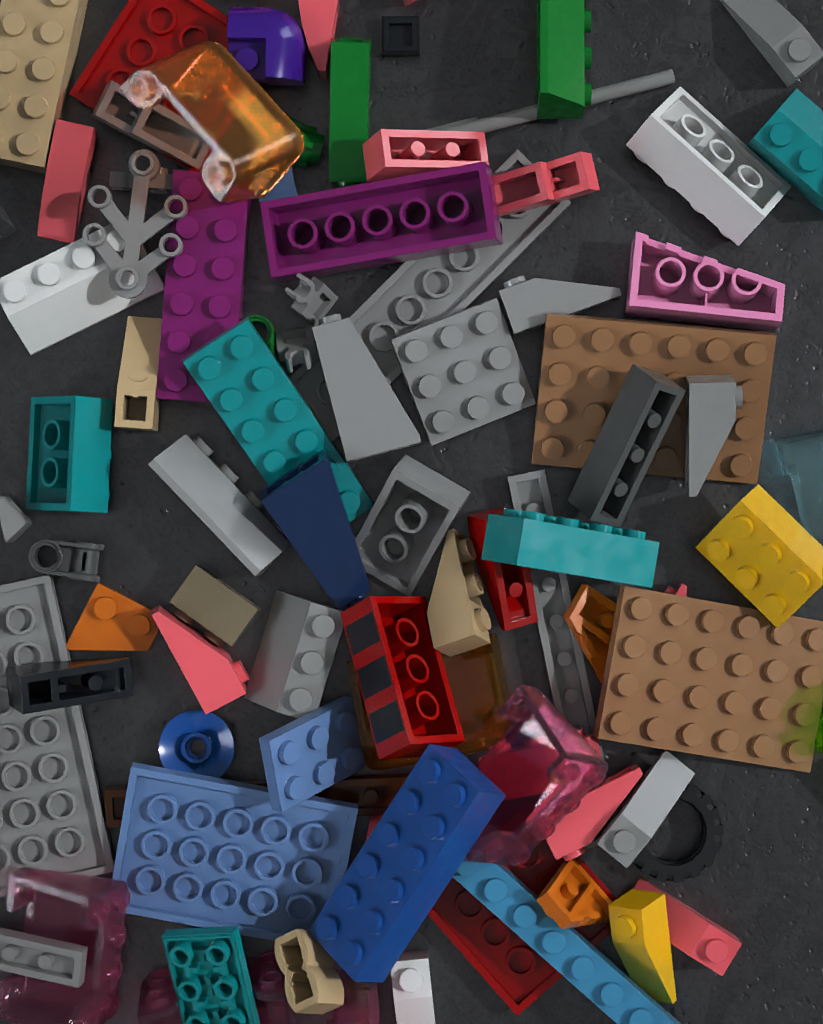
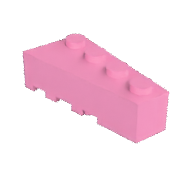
M636 231L631 243L624 316L775 332L782 323L785 284L741 268L734 269L718 263V260L705 255L701 257L681 250L682 247L668 242L667 244L650 239L646 234Z

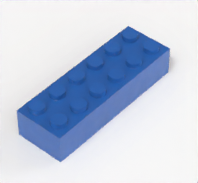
M434 744L427 746L308 931L354 982H384L506 796L457 748Z

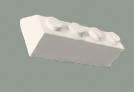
M681 86L648 117L626 144L634 152L637 159L650 166L662 177L666 185L680 193L690 202L695 211L703 214L718 228L724 237L731 239L738 246L792 187Z
M111 224L103 227L107 232V241L123 259L125 242ZM101 230L89 234V241H99L102 236ZM81 238L1 277L0 303L30 355H34L163 292L165 285L157 269H154L147 275V287L141 295L130 299L120 297L111 289L109 284L111 268L98 251L90 247ZM145 244L141 245L139 260L149 254ZM125 272L121 277L123 285H131L135 280L132 272Z

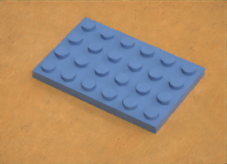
M133 762L130 768L107 910L202 928L238 926L240 935L272 941L296 928L309 930L347 871L359 804L312 796L284 812H278L271 808L268 787Z

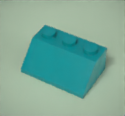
M796 88L747 146L823 212V111Z
M84 396L31 397L26 510L108 513V501L110 498L109 472L112 459L111 430L114 419L112 412L113 399Z

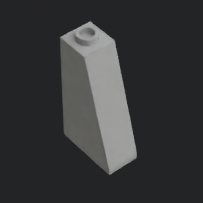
M334 314L318 319L319 325L312 327L346 461L349 463L421 444L418 431L350 318L341 319L340 314Z

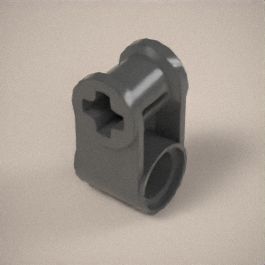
M53 539L40 540L30 548L28 554L29 563L33 569L43 574L100 582L101 576L97 574L100 552L104 551L105 545L71 540V542ZM46 545L52 546L57 552L56 563L51 567L43 566L38 559L39 551ZM86 553H87L86 566H85V570H84L85 556H86Z

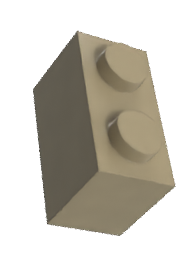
M200 564L195 565L170 600V603L176 607L173 612L176 616L189 625H192L194 621L201 624L207 629L204 635L220 647H223L225 643L230 646L235 645L260 610V607Z

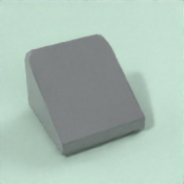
M0 496V522L6 543H13L32 525V520L10 497Z

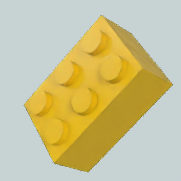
M759 484L742 498L695 547L777 628L823 586V546Z

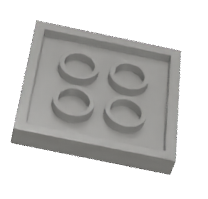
M495 297L389 339L431 446L536 404L500 305Z

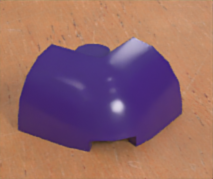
M229 7L227 25L229 82H267L268 85L306 86L307 48L304 32L296 19L284 11L272 8Z

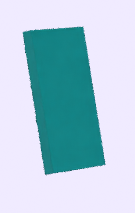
M238 926L166 929L162 935V941L182 1024H260Z

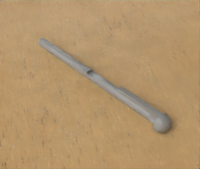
M672 69L592 89L591 105L674 84V72ZM537 104L478 119V116L426 130L488 133L537 120Z

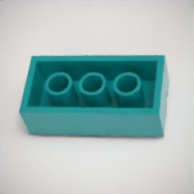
M504 508L503 515H488L481 559L652 588L660 542L645 540L646 532L621 529L604 524L587 523L576 519Z

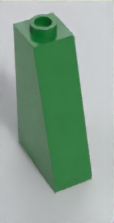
M334 37L331 41L328 182H337V188L358 185L359 182L367 183L362 144L369 139L372 38Z

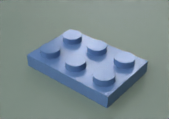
M343 695L259 738L271 808L278 812L290 809L365 768L355 702L352 697Z

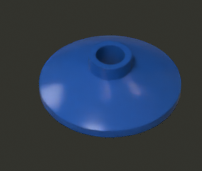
M190 710L180 713L168 722L161 733L158 750L164 768L220 778L226 773L233 761L235 744L230 728L219 716L211 712L205 714L203 710ZM195 740H200L205 745V750L200 755L192 751L191 746Z

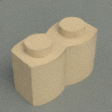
M296 928L276 938L274 945L277 964L285 975L286 998L295 1013L323 1015L344 1005V987L339 974L333 968L334 959L308 932L309 930Z

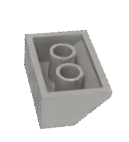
M277 590L244 699L295 718H300L320 708L344 630L340 613L345 610H338L332 606Z

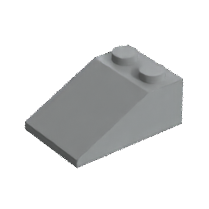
M405 454L392 470L356 537V543L366 572L406 596H411L471 492Z

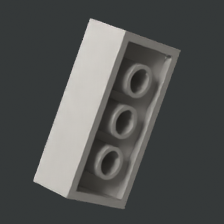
M187 434L183 435L156 456L148 465L254 576H260L292 544L275 520L271 522L262 512L265 506L251 490L245 494L235 484L240 478L225 463L219 467L209 457L214 452L199 435L194 440Z

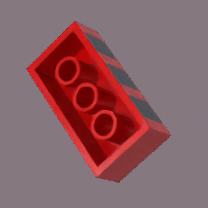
M369 596L340 613L379 760L421 757L429 744L454 747L465 741L441 652L433 648L425 596Z

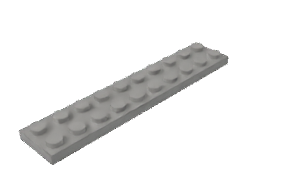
M517 149L492 175H499L532 163ZM569 200L499 217L503 242L501 245L405 261L349 317L389 385L402 374L389 339L468 308L570 206L571 202ZM317 349V355L311 356L312 367L307 369L306 364H303L289 379L334 442L340 434Z

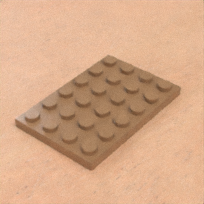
M546 312L531 464L583 469L632 364H636L664 374L684 390L685 376L732 375L736 381V386H742L743 406L742 409H736V421L705 480L757 484L777 335L770 332ZM685 394L646 472L648 475L685 478Z
M620 585L593 737L810 773L823 703V621L790 616L777 628L757 609Z

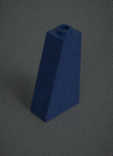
M322 449L261 489L260 497L265 508L339 610L345 605L351 607L362 601L366 597L367 591L370 590V585L329 456Z

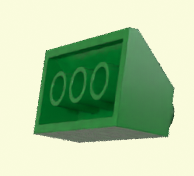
M537 0V119H582L584 107L591 106L592 85L591 83H585L584 69H591V46H584V33H591V10H584V0Z

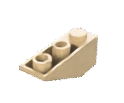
M128 316L117 384L114 427L127 430L158 432L160 400L156 398L162 318Z
M450 529L447 532L427 609L433 648L449 657L491 643L488 632L491 629V620L488 612L483 608L481 594L484 593V586L480 576L476 573L474 559H476L477 555L472 540L455 529Z

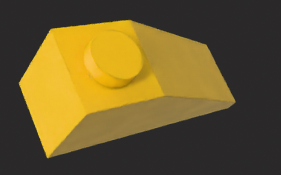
M631 889L608 905L612 942L630 978L655 1001L674 1004L677 998L665 893Z

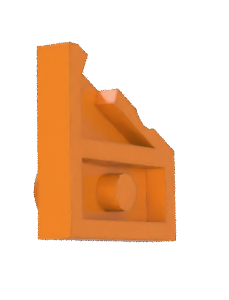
M98 583L66 646L68 650L149 651L160 630L151 615V608L102 583Z
M581 584L563 617L600 683H603L616 603L591 586Z
M575 858L561 864L536 899L542 906L545 914L553 919L562 930L610 921L608 905L612 901Z

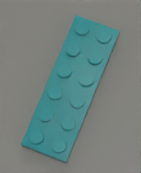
M248 317L183 358L185 367L268 485L324 449L329 456L349 521L351 522L374 506V501Z

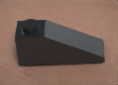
M128 657L41 662L6 668L9 706L21 714L133 696L131 659Z

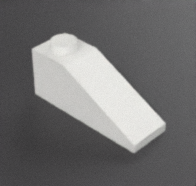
M428 950L403 952L391 970L397 1024H436Z

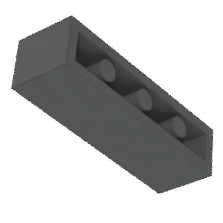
M632 364L568 501L588 519L620 528L686 390L660 372Z

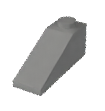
M719 0L787 87L815 67L823 58V50L809 32L777 0Z
M524 275L504 282L505 289L498 292V298L512 337L545 326L546 312L577 315L619 300L622 296L620 288L541 278H533L526 281Z
M732 375L685 376V489L689 497H697L736 421V409H742V386H736V381Z
M664 749L594 838L595 842L623 866L628 868L653 837L695 773Z

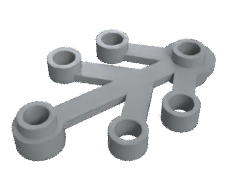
M146 149L135 151L128 161L129 171L134 177L128 221L112 201V194L107 187L95 185L88 192L89 203L95 209L101 210L125 242L123 259L107 241V232L100 224L90 223L83 229L82 233L83 240L90 247L95 248L111 268L109 275L111 289L118 296L128 299L135 298L144 292L148 283L147 275L167 259L178 257L183 251V242L174 233L163 235L159 241V247L139 260L141 245L174 220L183 219L189 210L188 204L182 196L172 195L166 199L163 209L144 222L149 183L157 178L161 169L157 156L152 151ZM141 158L150 160V166L145 171L137 169V162ZM98 191H104L107 194L106 201L102 204H96L93 199L94 194ZM174 201L183 203V210L179 214H173L169 210L171 203ZM93 229H99L102 233L100 240L97 242H91L88 238L89 232ZM169 239L178 241V248L174 252L165 251L164 245ZM125 272H132L135 276V280L131 285H123L121 282V277Z

